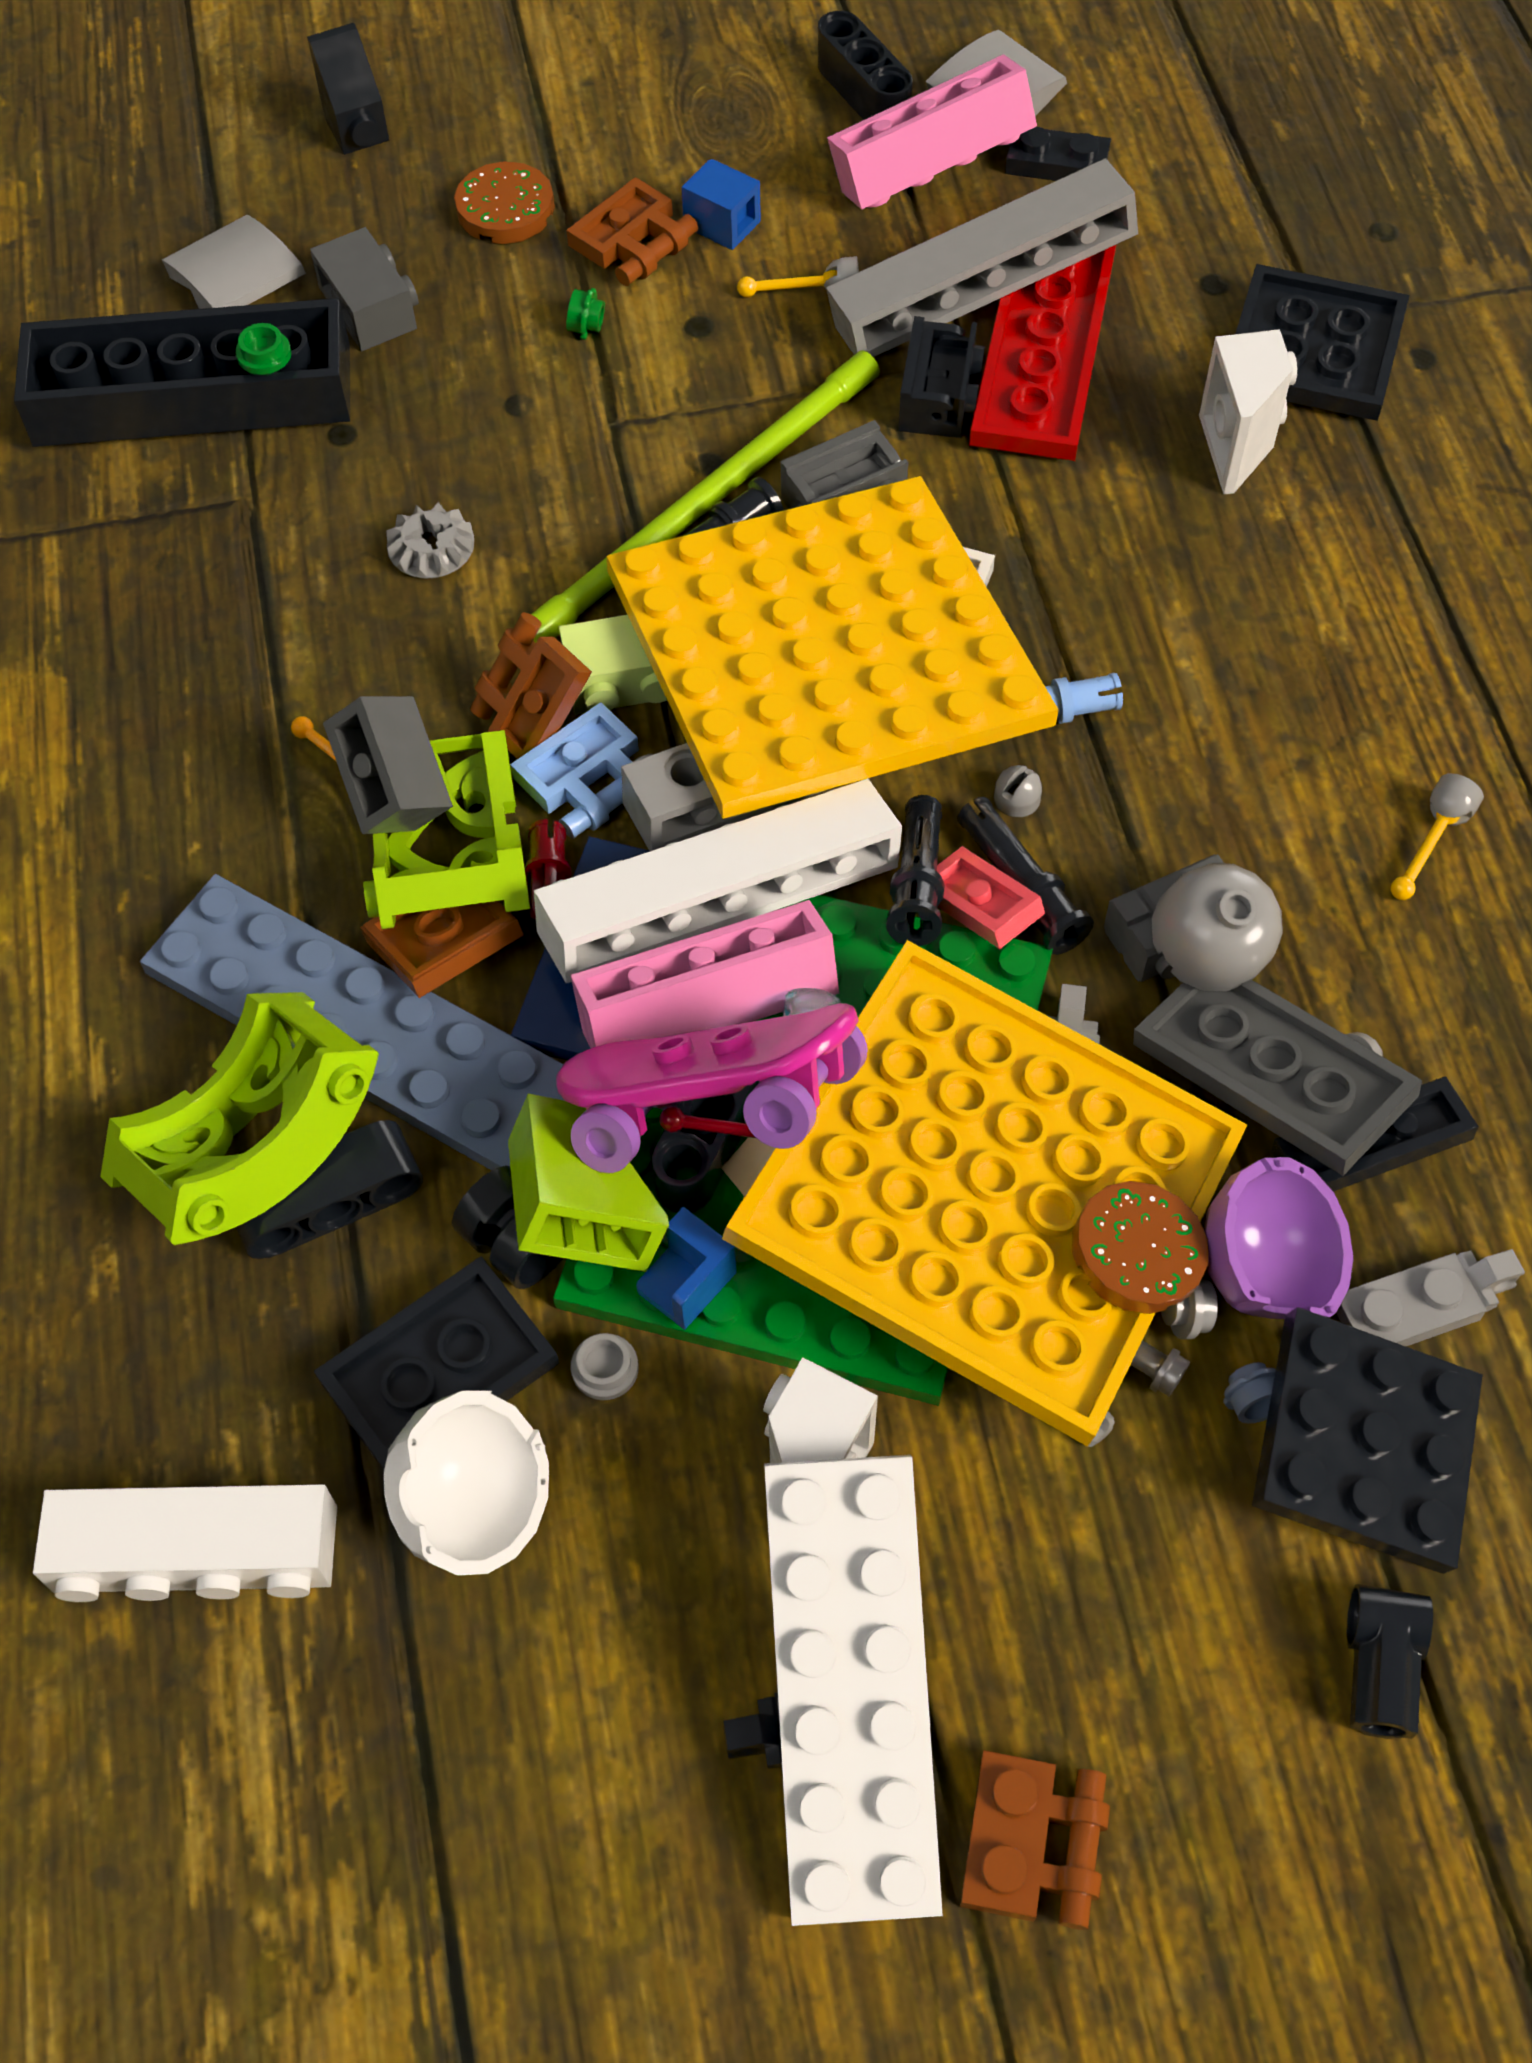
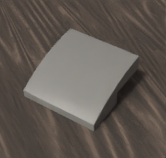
M998 29L982 36L956 53L926 80L928 89H931L1004 54L1026 69L1036 116L1067 84V80L1064 75Z
M249 215L243 216L162 259L169 277L191 290L199 309L249 305L306 274L300 261L287 246L268 228Z

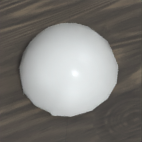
M460 1391L417 1410L390 1446L385 1463L384 1496L390 1519L399 1538L414 1556L455 1575L488 1574L515 1559L537 1532L548 1500L549 1461L539 1430L533 1429L514 1405L491 1394L492 1391Z

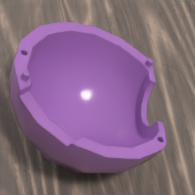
M1290 1157L1263 1158L1230 1176L1209 1206L1203 1229L1208 1239L1209 1264L1206 1268L1207 1274L1226 1302L1239 1312L1273 1319H1285V1315L1296 1307L1324 1317L1334 1315L1349 1289L1353 1264L1349 1225L1335 1193L1313 1169Z

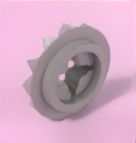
M439 502L429 511H423L416 505L413 515H397L395 528L386 531L387 551L392 563L405 574L418 578H436L456 571L467 562L474 549V535L471 523L464 521L459 509L446 512ZM432 532L433 536L437 538V549L433 550L431 544H427L426 540L422 538V534Z

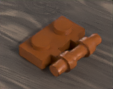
M635 177L566 231L568 246L603 269L618 258L624 263L615 269V274L621 284L629 286L637 278L643 280L655 272L658 266L657 263L666 255H676L688 245V238L698 231V224L689 214H685L677 221L670 218L673 216L672 199ZM649 234L655 237L647 245L640 243Z
M525 612L521 613L514 628H507L498 643V648L501 652L491 670L483 671L475 685V690L478 694L470 707V711L474 715L484 720L490 719L494 710L498 712L488 732L505 730L508 751L517 759L559 731L592 673L587 666L555 637H539L535 643L533 639L542 623L535 616ZM517 668H519L521 671L512 686L510 681Z
M983 1750L960 1907L1034 1922L1037 1916L1039 1893L1041 1891L1062 1896L1058 1920L1059 1925L1072 1929L1088 1930L1092 1900L1100 1899L1102 1874L1096 1872L1095 1869L1100 1832L1107 1831L1109 1824L1110 1805L1104 1803L1107 1775L1095 1770L1079 1769L1077 1770L1074 1797L1053 1795L1056 1764ZM1049 1823L1070 1827L1065 1866L1043 1863Z

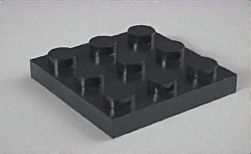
M1256 264L1236 334L1280 329L1287 352L1292 351L1297 362V379L1294 385H1289L1286 402L1378 421L1410 295Z
M1296 1307L1285 1315L1252 1506L1442 1574L1457 1569L1483 1374Z

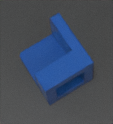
M708 160L681 187L683 216L689 214L696 220L698 224L697 234L733 250L761 222L760 181L716 160Z
M683 1207L670 1220L666 1230L668 1249L637 1281L636 1287L640 1296L685 1330L737 1271L735 1246L722 1239L723 1236Z

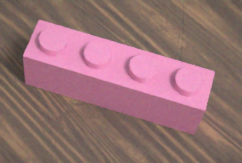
M1003 54L827 137L842 193L861 210L866 207H877L886 203L891 195L908 187H918L927 184L933 179L935 174L952 166H962L971 163L977 158L979 153L996 145H1007L1019 139L1021 133L1037 126L1026 69Z
M810 900L570 975L583 1034L590 1048L613 1042L653 1039L754 1022L783 1012L785 1002L794 997V1008L839 994L832 933ZM796 992L795 995L789 996V997L787 998L788 995H790V994Z

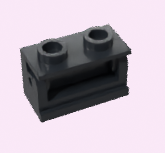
M914 316L900 392L899 431L955 438L962 437L965 416L974 417L978 399L979 384H971V378L981 379L985 346L975 345L976 322L971 324L970 337H965L966 331L958 325L925 321V317Z

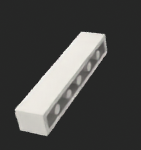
M867 778L534 890L537 933L564 981L569 983L572 982L570 976L572 974L763 915L898 868L902 825Z

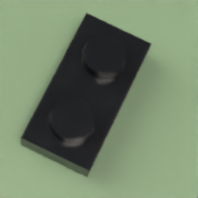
M1034 127L1021 133L1019 139L1010 143L1006 158L1005 174L1052 181L1060 180L1105 158L1108 160L1111 138L1094 136L1088 133L1077 134Z

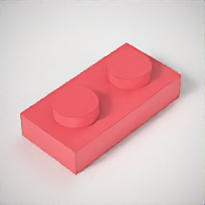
M963 846L937 865V872L942 876L945 884L943 900L937 907L998 949H1001L1045 914L1041 897Z

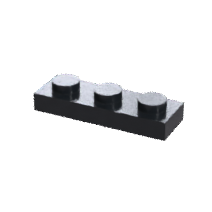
M1444 1076L1421 1085L1419 1097L1344 1176L1281 1137L1274 1139L1271 1153L1274 1158L1290 1157L1313 1169L1334 1192L1474 1139L1479 1126L1447 1077Z

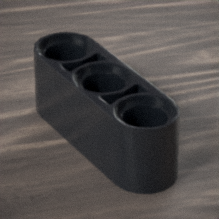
M833 11L820 18L818 21V69L863 120L912 98L913 77L910 72L856 15L847 11Z
M758 1080L752 1085H747L738 1093L678 1102L676 1107L680 1108L684 1115L703 1117L704 1115L714 1114L723 1117L725 1121L746 1123L743 1113L745 1100L760 1082ZM682 1128L677 1132L671 1133L664 1130L652 1156L657 1198L661 1204L674 1213H678L683 1207L691 1213L704 1208L712 1198L724 1174L721 1168L734 1154L742 1136ZM684 1167L692 1168L698 1172L695 1176L685 1180L673 1179L669 1176L674 1170Z
M377 1121L345 1134L326 1160L305 1182L276 1205L236 1228L244 1248L251 1258H271L403 1201L419 1190L423 1184V1175L400 1126L395 1121Z

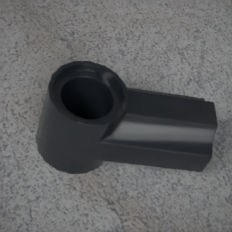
M1362 1584L1354 1586L1348 1607L1346 1627L1348 1648L1354 1649L1350 1728L1359 1730L1364 1735L1384 1739H1412L1418 1734L1421 1661H1424L1428 1654L1433 1628V1605L1430 1596Z

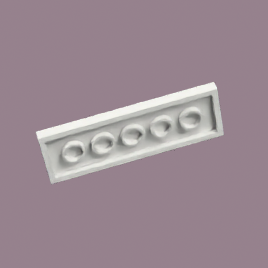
M897 1455L764 1464L792 1926L943 1916L912 1456Z

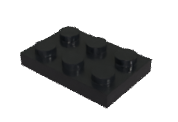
M480 1256L314 1370V1373L384 1471L390 1446L417 1410L460 1391H492L491 1394L508 1401L560 1363L555 1350L483 1257Z

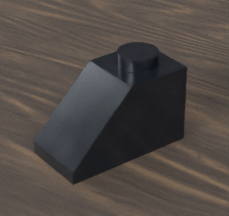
M350 23L307 36L324 117L343 154L390 141L382 99L355 24Z

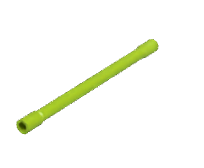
M864 350L858 351L832 372L822 385L611 554L677 537L709 511L713 505L735 490L839 404L849 401L879 376L880 370L875 358ZM607 557L563 593L553 596L531 614L542 623L533 639L535 643L539 637L557 638L560 635L559 626L574 624L580 614L614 588L607 572Z

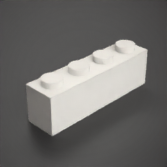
M325 1485L44 1490L33 1574L55 1593L56 1598L70 1602L95 1601L99 1597V1592L125 1591L127 1597L144 1601L166 1599L169 1597V1590H196L198 1596L209 1599L236 1598L239 1596L240 1589H267L269 1595L281 1598L305 1597L310 1594V1588L331 1587L337 1505Z

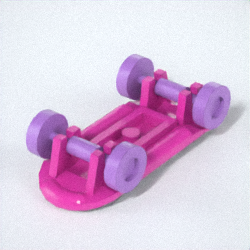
M839 1003L789 1016L660 1038L613 1042L576 1054L564 1063L556 1075V1088L560 1096L566 1102L586 1108V1111L574 1122L571 1129L573 1149L581 1161L590 1168L603 1173L618 1172L625 1168L638 1153L640 1136L647 1131L645 1116L653 1107L664 1110L667 1107H676L678 1102L738 1093L745 1086L752 1085L758 1080L760 1083L747 1096L743 1108L744 1119L749 1130L758 1140L768 1146L779 1149L794 1147L801 1143L814 1127L817 1117L816 1108L820 1105L819 1087L823 1082L841 1084L851 1080L866 1061L868 1048L864 1035L856 1026L859 1021L856 1010L852 1005Z

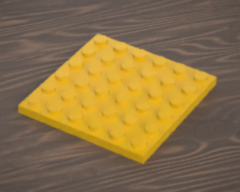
M921 476L607 555V572L722 819L1056 726L1059 709Z
M907 940L858 1017L859 1021L856 1026L864 1035L868 1048L864 1065L851 1080L845 1083L828 1084L823 1082L819 1087L820 1105L816 1108L817 1117L814 1127L798 1145L786 1149L775 1148L727 1224L722 1239L1083 1445L1088 1446L1096 1436L1155 1313L1145 1314L1122 1310L1100 1298L1088 1285L1091 1279L1084 1273L1082 1266L1078 1269L1073 1258L1072 1230L1090 1198L1106 1186L1127 1181L1155 1184L1180 1197L1201 1221L1247 1124Z

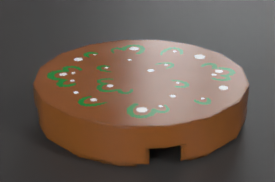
M503 161L486 164L470 172L458 184L454 196L459 224L465 231L477 239H480L479 234L491 237L492 243L498 244L521 242L540 233L547 226V218L550 214L553 216L555 209L550 180L540 170L517 162Z
M1127 1181L1106 1186L1088 1200L1072 1230V1255L1078 1269L1082 1266L1084 1273L1091 1279L1088 1285L1100 1298L1126 1311L1152 1314L1165 1311L1168 1306L1181 1303L1197 1288L1209 1264L1208 1239L1198 1216L1180 1197L1155 1184Z

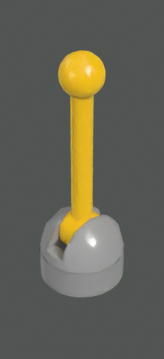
M854 256L833 260L821 276L755 281L752 277L746 276L738 281L737 290L741 296L749 298L758 291L824 286L826 289V287L858 273V258Z
M1452 773L1440 777L1430 797V809L1436 821L1405 874L1392 882L1391 893L1396 899L1407 900L1414 895L1416 889L1414 881L1446 826H1457L1466 823L1476 813L1483 801L1484 795L1480 787L1469 778Z

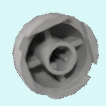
M1209 863L1183 874L1159 898L1152 916V940L1157 953H1163L1166 961L1173 967L1170 972L1179 981L1202 991L1226 992L1255 978L1273 959L1283 934L1282 910L1272 889L1255 873L1235 864Z

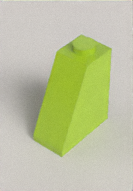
M528 1093L508 1139L518 1250L647 1272L669 1226L667 1214L630 1162L618 1172L603 1173L590 1168L577 1156L571 1143V1129L574 1122L586 1111L585 1107H578L565 1100Z

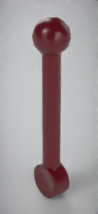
M675 1106L665 1108L659 1116L661 1127L670 1133L677 1132L682 1128L756 1138L746 1123L684 1115L681 1109Z

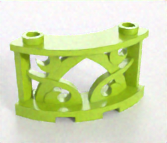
M505 730L430 740L453 805L452 808L445 811L448 819L462 833L484 839L478 840L461 850L451 862L450 867H445L427 861L410 850L413 843L430 822L416 831L392 832L391 835L390 833L373 834L374 864L372 871L374 880L363 882L368 917H380L381 929H389L395 927L396 915L500 900H504L505 912L530 909L518 823L507 825L505 815L515 813L516 807ZM483 749V751L457 763L446 772L438 756L439 754ZM460 797L463 798V804L466 811H464L456 801ZM473 804L484 805L481 811L468 813V809ZM393 866L400 870V872L394 874Z
M305 993L246 994L238 1025L228 1044L212 1064V1067L217 1072L193 1094L184 1090L172 1099L148 1110L127 1116L109 1118L100 1177L111 1188L124 1186L166 1227L165 1237L173 1245L194 1242L218 1235L246 1223L276 1205L305 1182L326 1160L354 1120L369 1089L379 1053L370 1045L359 1044L314 1010L315 1001ZM283 1102L279 1123L262 1140L245 1153L224 1156L232 1143L233 1136L243 1129L257 1113L266 1112Z

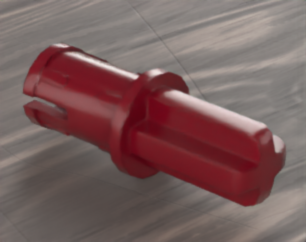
M548 819L537 820L528 829L530 860L526 862L524 868L526 881L529 885V916L535 920L534 890L551 885L559 880L571 878V867L565 860L566 829L563 824L556 820L552 824V838L548 837Z

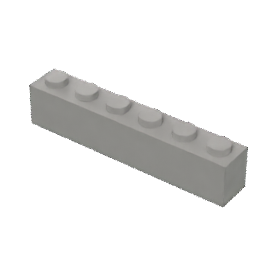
M1106 158L826 287L835 328L854 355L858 351L864 350L873 357L910 340L914 316L925 317V321L948 323L1137 235L1138 224L1135 192Z

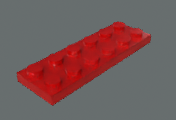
M1117 244L1000 298L972 422L969 446L1075 461Z

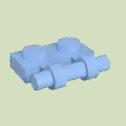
M600 702L511 763L512 777L548 814L565 802H568L574 808V810L559 819V822L566 829L567 836L573 839L587 828L593 831L609 821V813L623 804L621 766L631 763L632 761L629 757L639 751L638 737ZM606 773H609L615 781L594 794L588 786Z

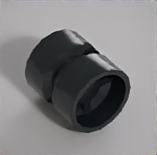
M505 1165L495 1168L480 1178L463 1196L454 1211L451 1222L454 1230L477 1252L483 1254L491 1252L489 1257L491 1265L515 1288L523 1290L535 1285L552 1272L563 1260L560 1257L518 1250L510 1166Z

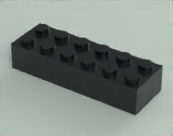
M339 298L21 323L14 402L33 447L350 422V344ZM257 323H268L277 327L286 336L291 348V358L282 369L268 375H257L245 371L239 365L236 357V346L240 333L248 326Z

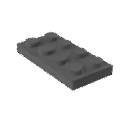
M1253 980L1242 983L1239 987L1226 992L1202 991L1182 983L1134 1029V1046L1342 1176L1346 1174L1420 1094L1421 1079Z

